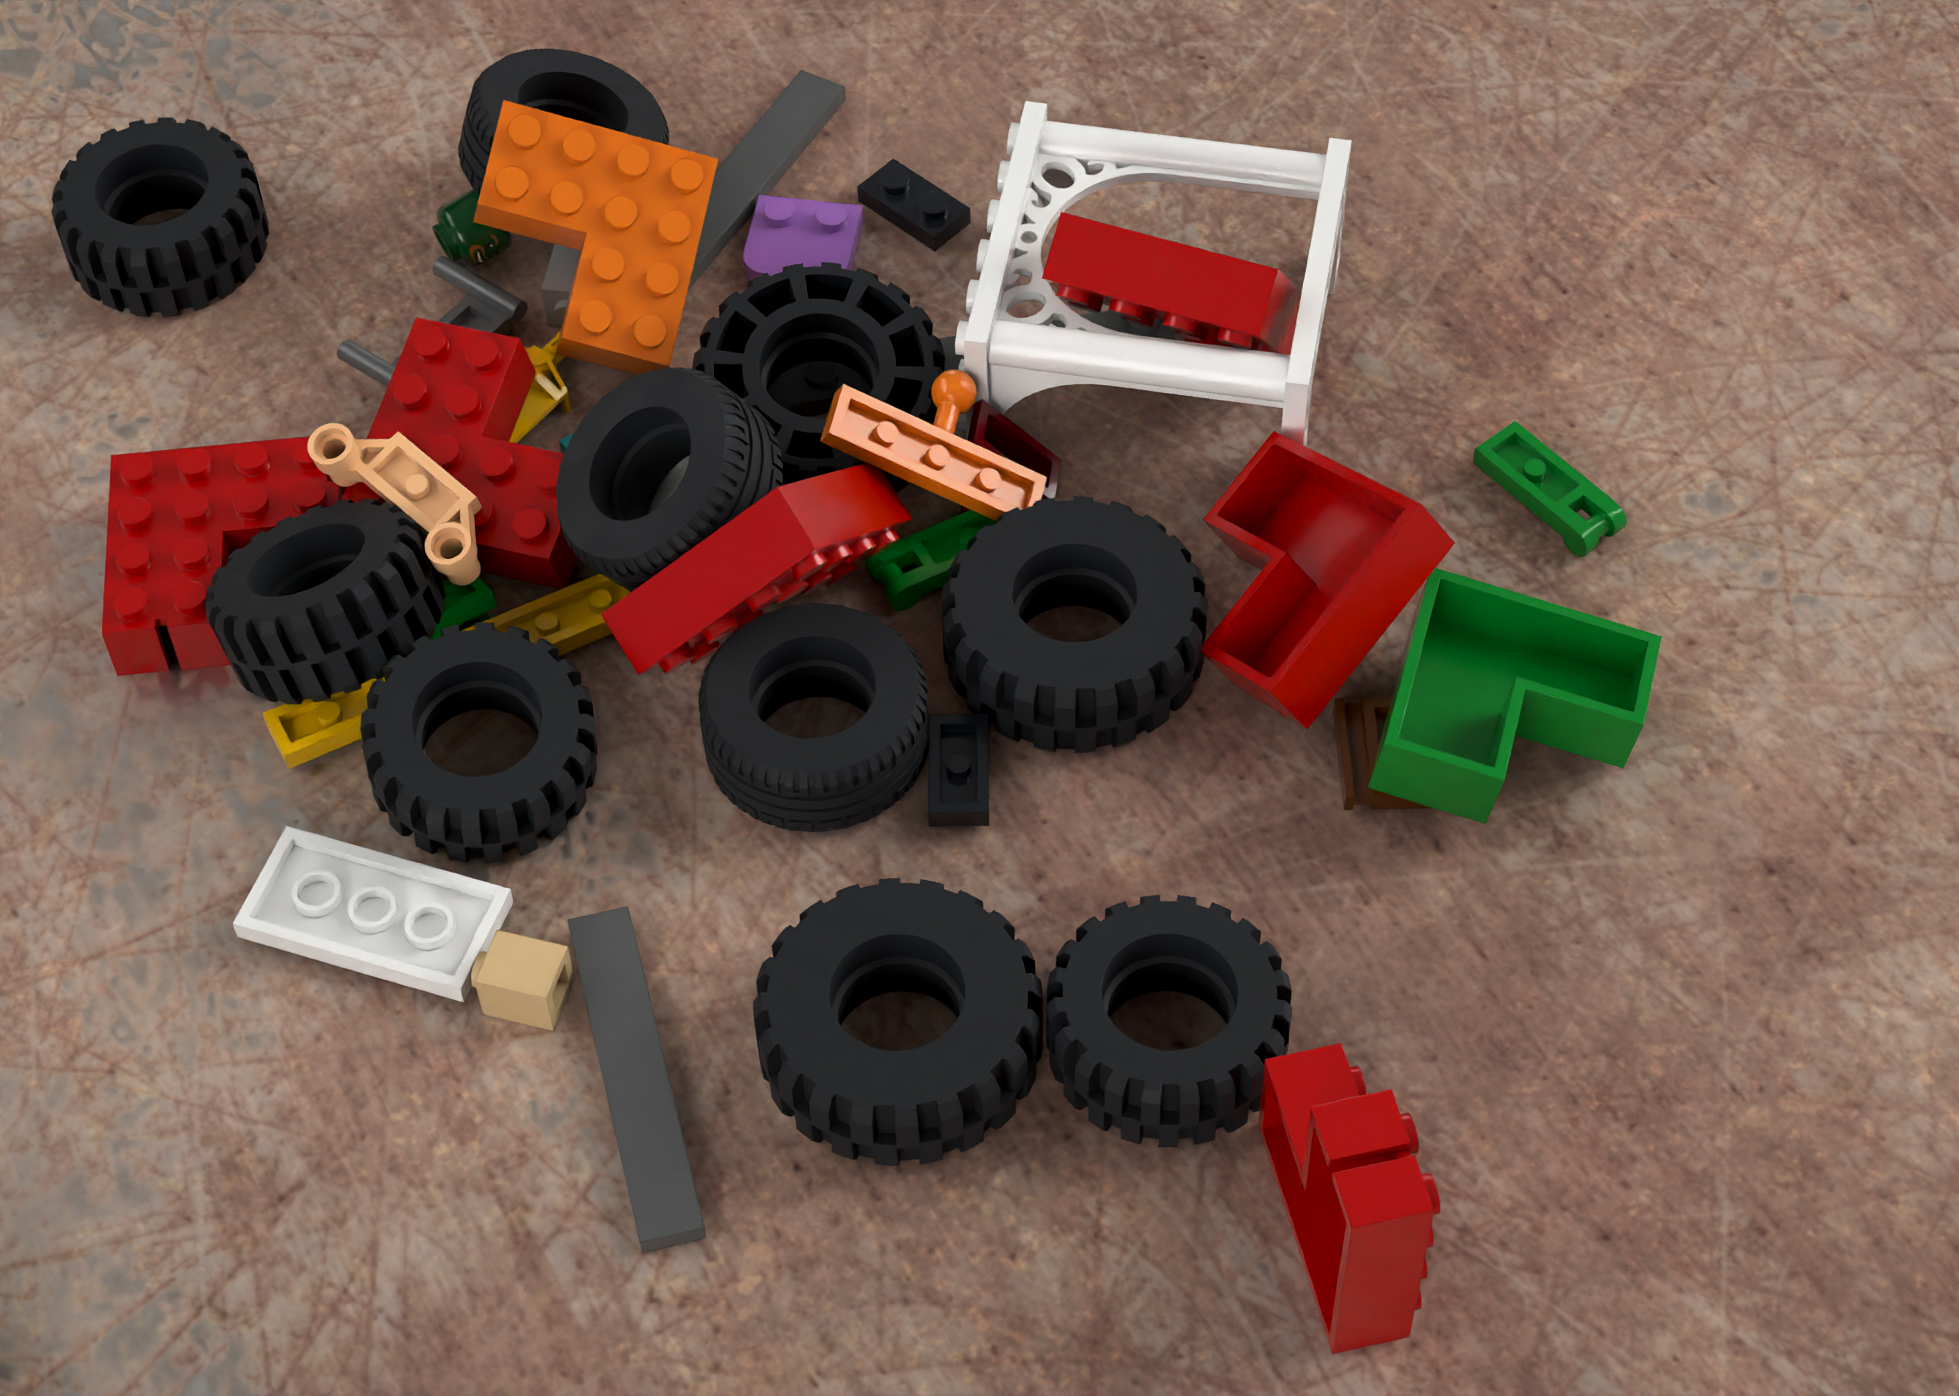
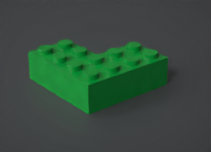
M1435 568L1425 582L1414 612L1368 788L1486 824L1505 780L1515 736L1624 768L1644 726L1662 636Z

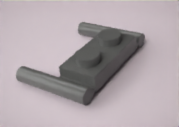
M440 256L435 261L433 274L468 294L438 322L508 336L512 333L510 323L513 320L520 321L525 316L528 308L525 301L446 256ZM349 339L344 340L337 350V357L386 387H388L400 358L398 356L395 362L390 364Z

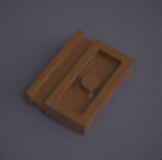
M1366 697L1361 699V703H1344V698H1335L1333 719L1344 810H1353L1354 805L1370 804L1371 810L1431 808L1368 788L1392 697Z

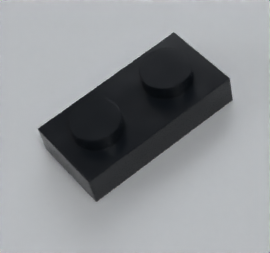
M892 159L857 186L858 201L933 251L938 250L971 223L970 208L895 159Z
M929 714V827L989 826V714Z

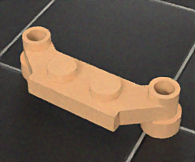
M329 423L317 428L312 433L308 441V453L321 472L329 475L333 482L339 486L347 487L357 482H364L387 503L401 509L410 516L417 528L427 536L425 552L437 571L445 574L451 583L464 586L477 579L481 566L477 559L474 515L482 506L472 492L399 431L390 439H355L346 426L338 423Z

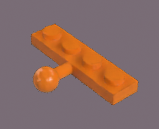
M957 369L942 372L932 384L931 397L937 407L933 425L843 384L834 393L820 442L995 521H997L1000 515L1016 507L1023 510L1032 507L1035 501L1041 500L1047 477L954 435L959 415L965 413L973 406L977 396L974 380L964 371Z

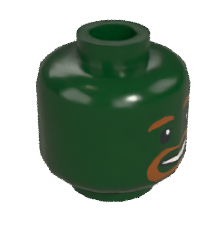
M473 189L442 205L437 211L438 224L432 226L433 232L447 257L455 262L460 260L468 267L481 264L506 250L511 244L510 232L473 222L479 200V195Z

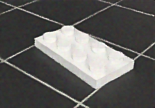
M286 826L236 916L233 926L239 938L464 1002L472 987L471 973L475 959L480 951H488L496 930L501 929L513 905L511 889Z

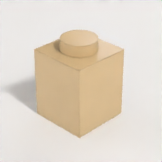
M496 930L488 951L479 952L471 973V985L477 989L484 1015L551 1031L555 1029L575 980L568 946L501 930Z

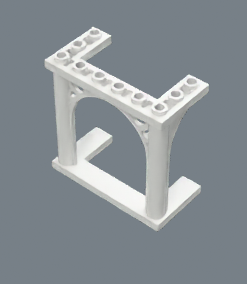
M1025 101L1020 123L1012 122L1009 128L1007 154L1011 155L1010 161L1002 160L999 167L997 193L1001 194L1000 200L991 199L987 217V232L991 233L990 240L981 239L979 243L976 268L977 272L981 273L980 279H971L968 285L966 313H970L969 321L960 320L957 328L955 354L964 355V359L960 360L958 370L970 375L977 389V396L973 406L965 413L959 415L958 430H965L966 439L968 438L974 405L981 399H984L1000 413L1004 414L1012 405L1024 397L1044 389L1072 384H1098L1283 408L1281 435L1307 446L1312 382L1328 294L1334 295L1340 260L1352 140L1330 138L1327 155L1052 122L1047 121V104ZM1137 181L1175 182L1318 200L1291 354L1133 335L1107 329L1081 317L1063 303L1059 297H1056L1049 283L1042 279L1044 272L1041 262L1042 247L1051 226L1058 219L1061 212H1064L1087 195L1110 186ZM1019 276H1026L1031 279L1029 284L1018 286ZM1036 300L1044 304L1041 311L1030 317L1016 318L1008 314L1011 307L1023 301ZM1052 321H1060L1066 327H1057L1051 323Z

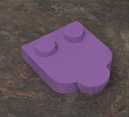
M759 195L743 251L744 271L747 279L750 281L765 273L772 276L783 272V267L800 263H803V267H819L821 262L839 263L842 269L851 270L864 221L863 206Z

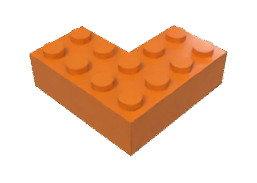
M503 100L473 222L580 250L555 354L635 375L669 368L719 159Z

